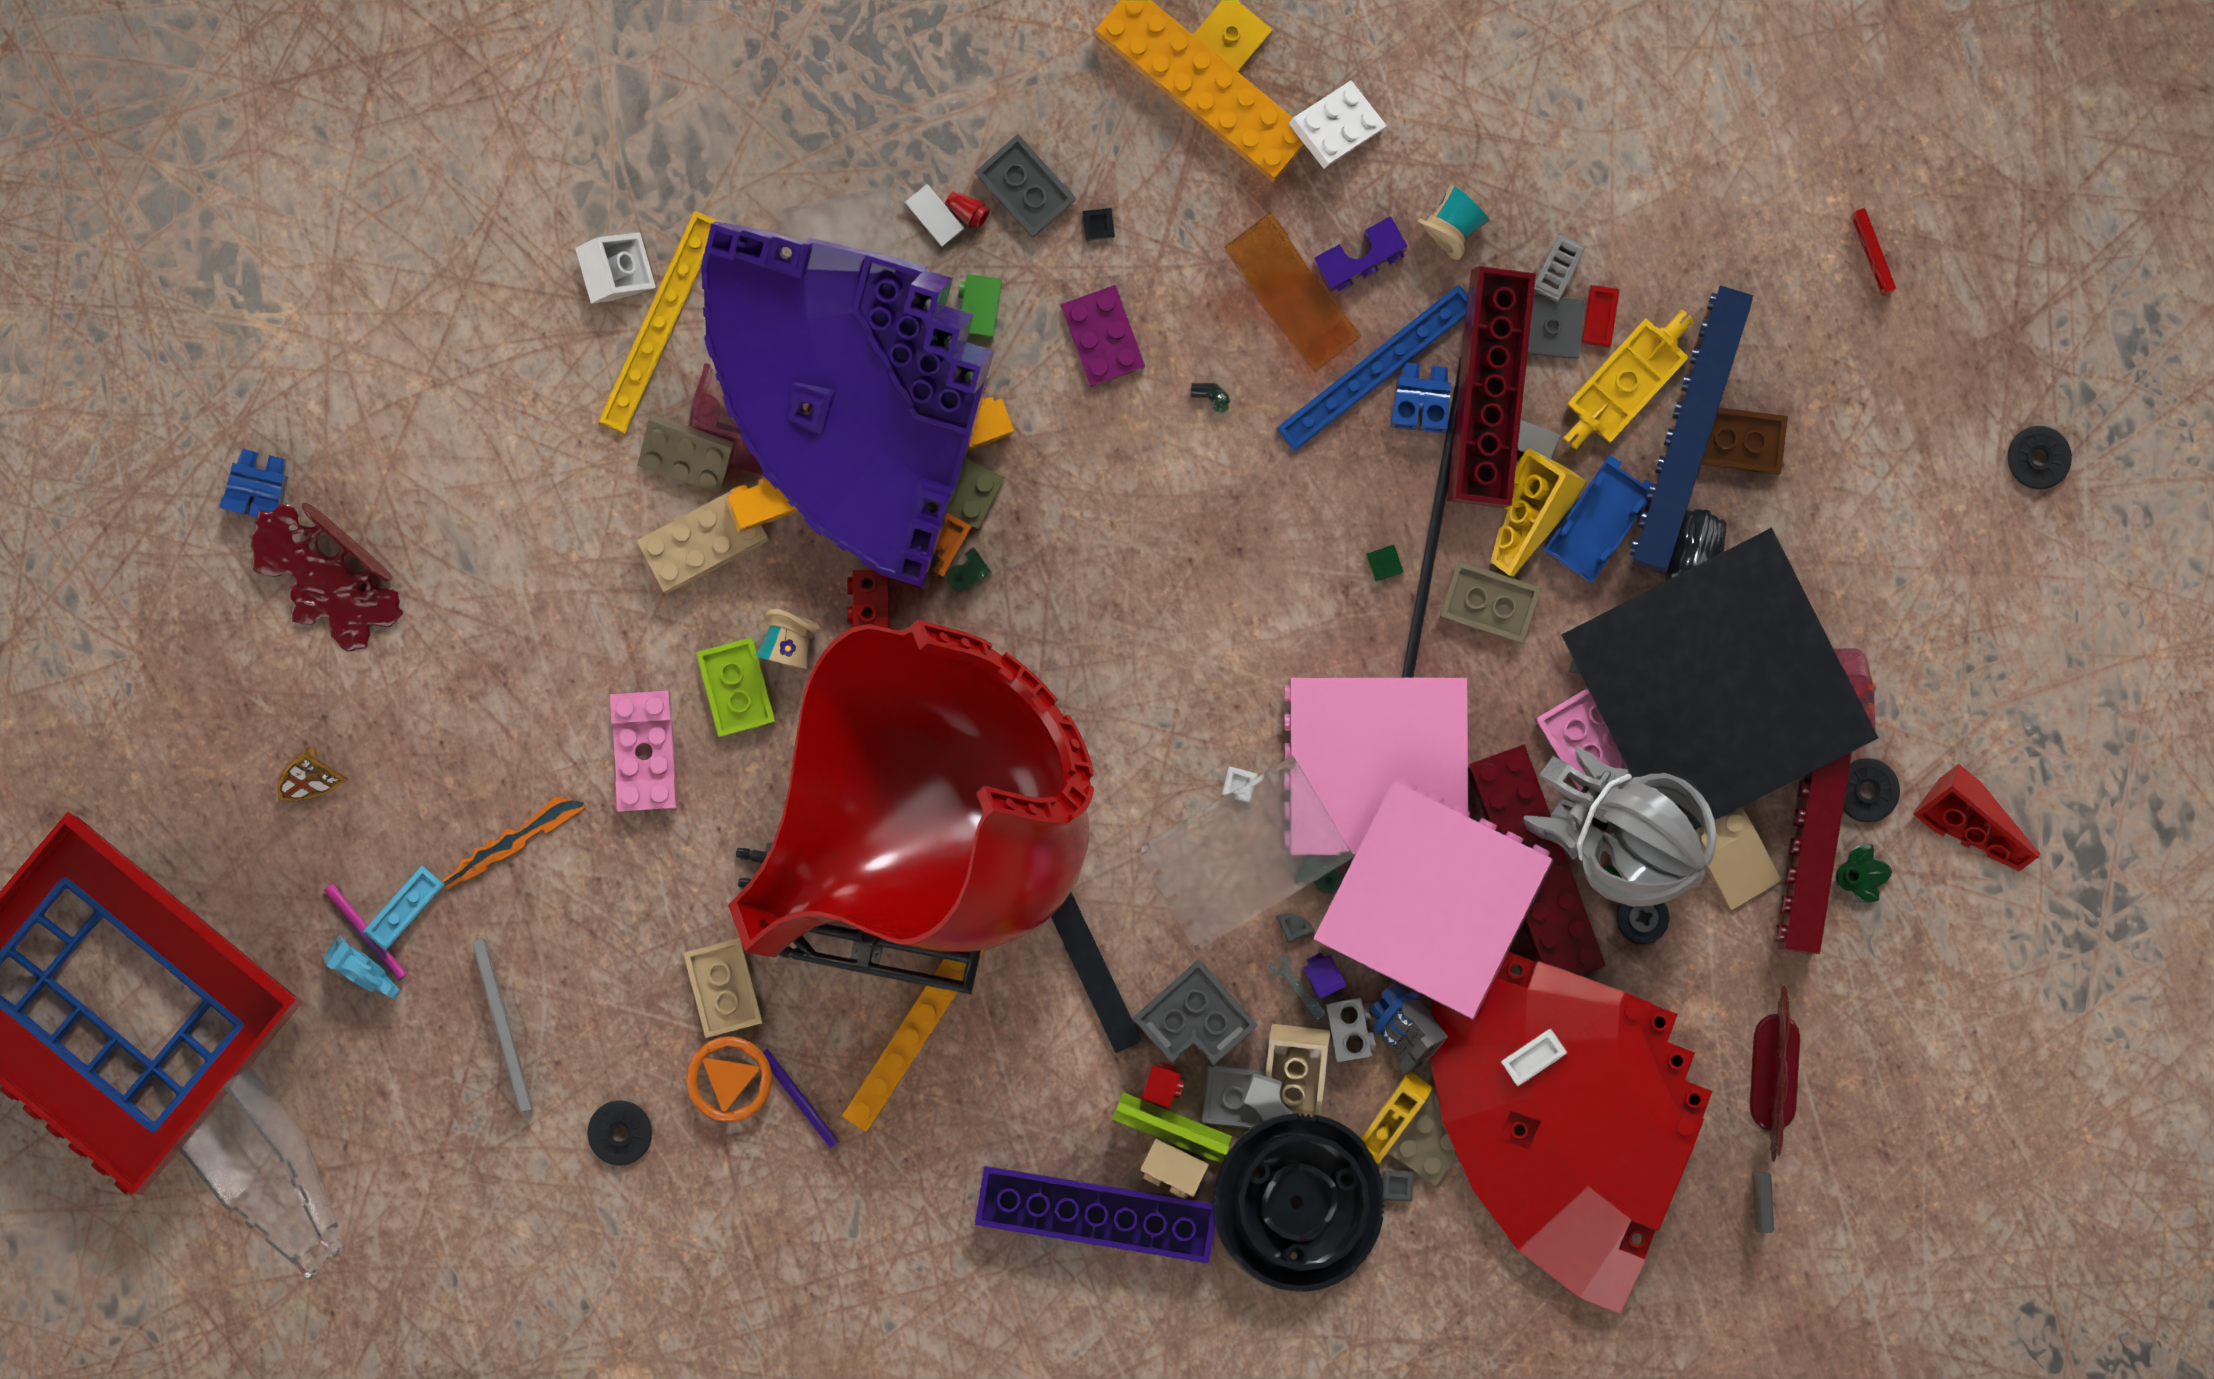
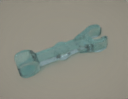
M1279 955L1285 962V968L1277 970L1271 962V970L1277 975L1284 974L1292 984L1291 987L1304 999L1303 1002L1308 1011L1315 1019H1319L1324 1015L1323 1008L1310 995L1308 996L1304 991L1305 988L1288 971L1289 960L1287 957Z

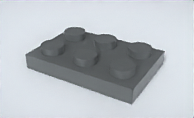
M1019 134L974 172L1032 238L1076 201V197Z

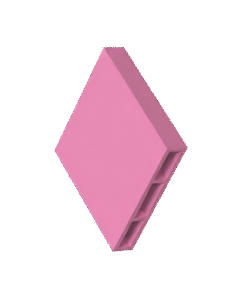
M1290 678V685H1284V702H1290V714H1284V731H1290V743H1285L1284 745L1285 761H1290V773H1285L1284 779L1285 790H1290V802H1285V820L1290 819V831H1285V849H1290V855H1356L1393 780L1400 783L1404 779L1417 786L1416 792L1427 796L1428 792L1433 793L1444 799L1442 805L1451 809L1457 805L1468 811L1467 678Z
M1404 779L1400 783L1393 780L1313 939L1474 1020L1554 861L1548 857L1550 854L1548 850L1535 844L1533 848H1529L1522 844L1524 839L1509 831L1505 836L1495 831L1497 825L1481 818L1480 822L1469 818V811L1457 805L1453 809L1442 805L1444 799L1428 792L1427 796L1416 792V785Z

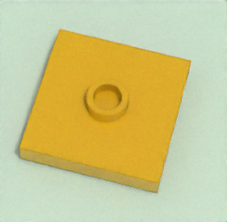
M1221 0L1193 35L1239 72L1271 34L1273 29L1238 0Z

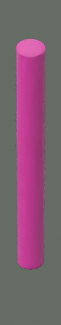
M332 883L325 888L324 892L399 981L406 976L407 972L387 949L385 952L363 932L368 925L337 887Z

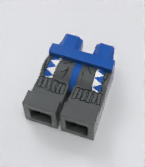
M1396 983L1384 990L1381 994L1383 998L1374 1003L1370 1010L1378 1020L1372 1028L1377 1034L1381 1033L1383 1041L1393 1047L1402 1060L1398 1067L1405 1076L1426 1065L1430 1057L1436 1053L1448 1036L1426 1007L1418 1001L1419 996L1417 993L1412 991L1406 994L1400 985Z

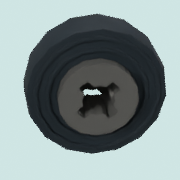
M1621 903L1617 911L1616 920L1618 929L1625 938L1633 943L1648 944L1655 942L1664 935L1668 929L1670 916L1665 903L1654 906L1635 907Z

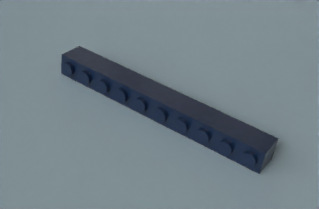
M1721 285L1717 294L1713 292L1711 294L1707 309L1712 312L1709 321L1703 319L1698 335L1703 338L1700 348L1694 347L1690 364L1695 366L1692 375L1686 374L1681 391L1686 392L1684 401H1677L1672 417L1677 419L1674 430L1668 429L1664 445L1669 448L1666 457L1660 456L1655 473L1660 474L1658 483H1651L1646 500L1652 502L1648 512L1642 511L1638 527L1643 530L1640 539L1634 538L1629 555L1634 556L1632 565L1667 574L1754 295Z

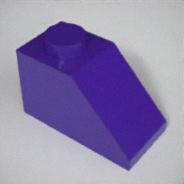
M1321 952L1306 959L1308 965L1303 967V970L1317 999H1321L1346 987V983L1331 955L1324 957Z

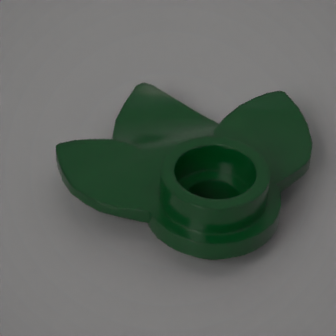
M1862 844L1852 849L1847 862L1839 866L1836 872V881L1842 889L1852 891L1858 900L1871 903L1879 900L1877 886L1889 880L1892 869L1885 862L1874 860L1872 844ZM1850 871L1855 875L1854 881H1851L1848 877Z

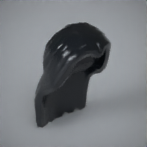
M1695 509L1693 512L1690 510L1686 511L1669 568L1665 575L1666 581L1724 552L1727 523L1723 519L1719 520L1717 516L1712 515L1707 509Z

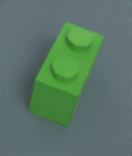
M967 274L966 282L960 281L958 298L963 299L961 311L974 314L968 337L994 340L1002 279Z

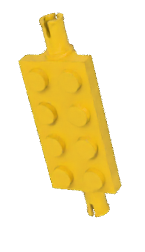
M1680 309L1667 326L1660 329L1645 318L1566 405L1579 416L1580 420L1562 437L1568 444L1574 436H1577L1570 447L1577 450L1592 432H1597L1610 444L1689 357L1678 347L1677 339L1694 323L1690 315L1680 324V321L1687 314Z

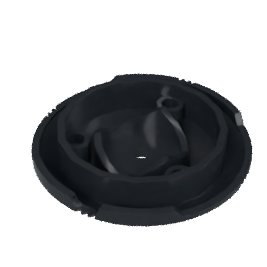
M1299 1113L1284 1114L1255 1125L1245 1132L1230 1148L1222 1161L1214 1187L1217 1190L1214 1191L1216 1196L1213 1197L1216 1200L1213 1203L1214 1219L1218 1234L1226 1251L1248 1275L1263 1284L1277 1289L1307 1292L1324 1289L1343 1281L1352 1275L1369 1255L1382 1227L1384 1218L1381 1216L1384 1213L1382 1208L1385 1207L1382 1204L1385 1201L1383 1200V1182L1372 1154L1367 1149L1365 1142L1351 1129L1340 1122L1321 1115H1313L1311 1117L1310 1114L1305 1116L1304 1113L1301 1116ZM1255 1168L1259 1171L1258 1175H1253L1252 1173ZM1342 1176L1347 1177V1181L1345 1183L1341 1181ZM1295 1195L1302 1199L1301 1207L1298 1209L1290 1205V1200ZM1292 1252H1295L1297 1254V1257L1295 1259L1291 1258Z

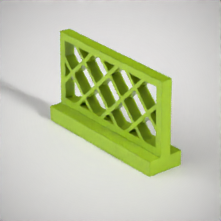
M1124 1092L1112 1120L1220 1164L1224 1155H1227L1232 1138L1228 1134Z

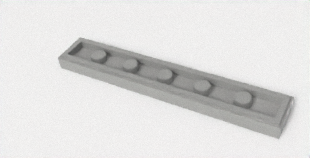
M485 939L474 941L472 944L518 1108L521 1112L533 1110L534 1107L488 944Z

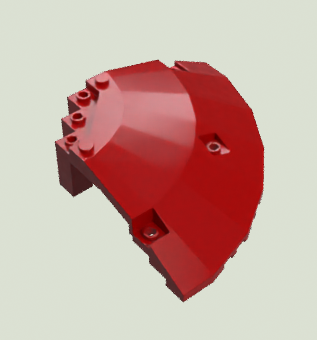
M1508 952L1474 1020L1431 999L1430 1014L1448 1036L1429 1060L1439 1103L1441 1122L1470 1183L1471 1190L1507 1235L1515 1249L1558 1281L1559 1284L1577 1298L1621 1314L1645 1263V1257L1654 1233L1661 1228L1704 1121L1703 1116L1713 1091L1685 1080L1695 1052L1668 1042L1678 1015L1677 1013L1610 986L1540 961L1534 962ZM1513 965L1520 966V975L1514 976L1511 973ZM1655 1019L1659 1020L1657 1027L1654 1024ZM1551 1028L1567 1051V1054L1520 1086H1517L1501 1061ZM1672 1057H1675V1058H1676V1060H1675V1062H1674V1065L1672 1064V1061H1671V1060H1672ZM1690 1095L1693 1096L1691 1103L1689 1102ZM1518 1124L1524 1127V1133L1521 1136L1516 1135L1514 1132V1128ZM1636 1233L1642 1238L1639 1245L1633 1244L1631 1240L1632 1236Z

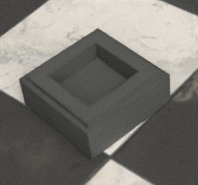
M1384 1170L1383 1200L1412 1201L1414 1172Z

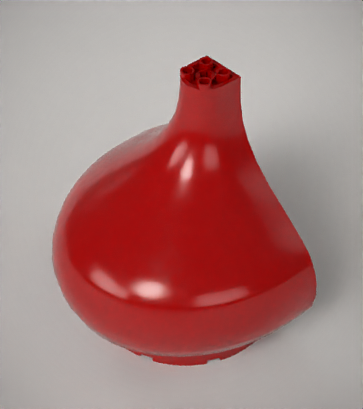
M917 620L911 627L902 631L866 624L849 628L836 637L816 662L804 690L789 788L783 815L773 844L759 870L745 888L728 904L744 951L746 953L775 958L786 947L811 929L831 922H844L866 933L904 946L939 952H970L990 949L1014 941L1046 922L1059 910L1078 881L1088 849L1089 819L1087 808L1094 792V787L1090 783V778L1094 776L1087 747L1070 715L1063 716L1055 705L1058 701L1056 696L1033 672L1012 655L1006 652L1002 656L991 649L992 643L964 631Z

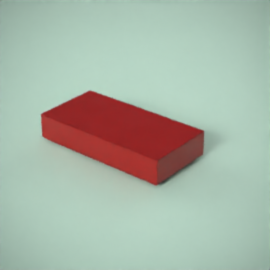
M1590 285L1582 336L1583 344L1611 347L1620 289Z

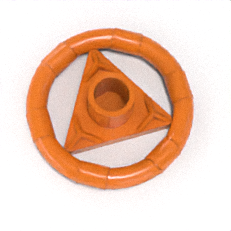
M727 1036L711 1040L698 1049L689 1063L686 1085L691 1101L700 1112L713 1120L731 1123L752 1117L763 1107L771 1092L773 1078L770 1064L762 1050L748 1040ZM725 1047H733L743 1050L757 1062L758 1066L706 1057L710 1053ZM702 1062L722 1111L715 1109L704 1100L699 1092L697 1082L699 1067ZM760 1070L759 1093L753 1102L733 1112H726Z

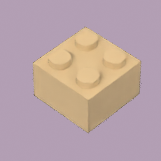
M1155 1138L1140 1171L1144 1172L1143 1179L1159 1186L1161 1181L1171 1185L1169 1190L1171 1193L1186 1199L1188 1194L1194 1197L1209 1164Z

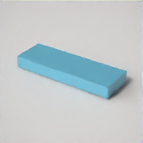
M421 866L363 932L386 952L444 887V884L424 866Z

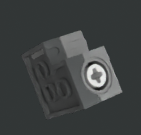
M1200 959L1194 962L1132 1018L1171 1063L1194 1043L1214 1065L1258 1026Z

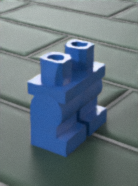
M1406 362L1401 376L1397 380L1390 427L1416 430L1419 412H1422L1420 431L1446 434L1451 382H1448L1447 367L1432 366L1430 380L1419 379L1420 364Z
M242 449L237 464L232 463L224 497L222 496L219 508L254 517L258 516L259 510L274 511L283 503L285 485L288 477L284 475L286 459L269 455L266 470L256 468L259 453Z

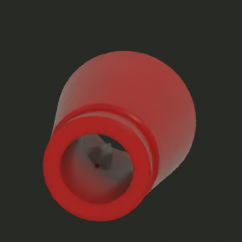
M952 191L945 202V205L969 228L975 227L979 229L985 223L990 213V209L985 207L986 204L956 191Z

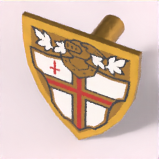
M308 747L302 754L293 759L281 773L277 785L278 800L298 801L314 798L339 787L348 778L317 759V749Z

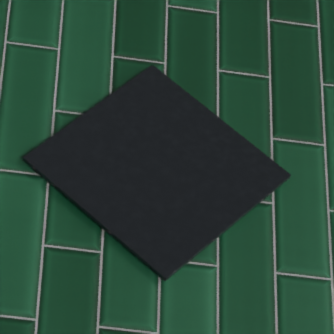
M1772 527L1561 634L1632 777L1667 773L1685 780L1704 797L1711 809L1714 820L1879 739ZM1676 804L1687 816L1695 830L1703 827L1693 814L1681 805Z

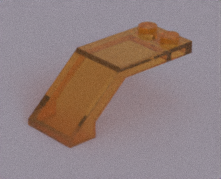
M1271 212L1224 247L1262 307L1314 372L1318 371L1361 338L1360 333L1311 273L1290 241L1288 233Z

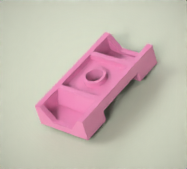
M670 691L610 694L617 812L678 809ZM649 744L652 747V756L648 760H640L637 757L636 749L639 745Z

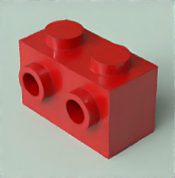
M853 570V577H847V595H853V606H847L848 624H853V627L871 624L889 628V577L880 575L874 570Z
M1161 1061L1158 1066L1152 1065L1141 1099L1170 1108L1173 1097H1180L1184 1081L1179 1080L1181 1074L1175 1072L1177 1066Z

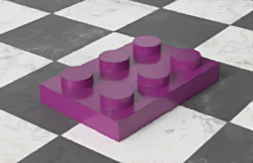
M1116 285L1061 304L1090 388L1145 368Z

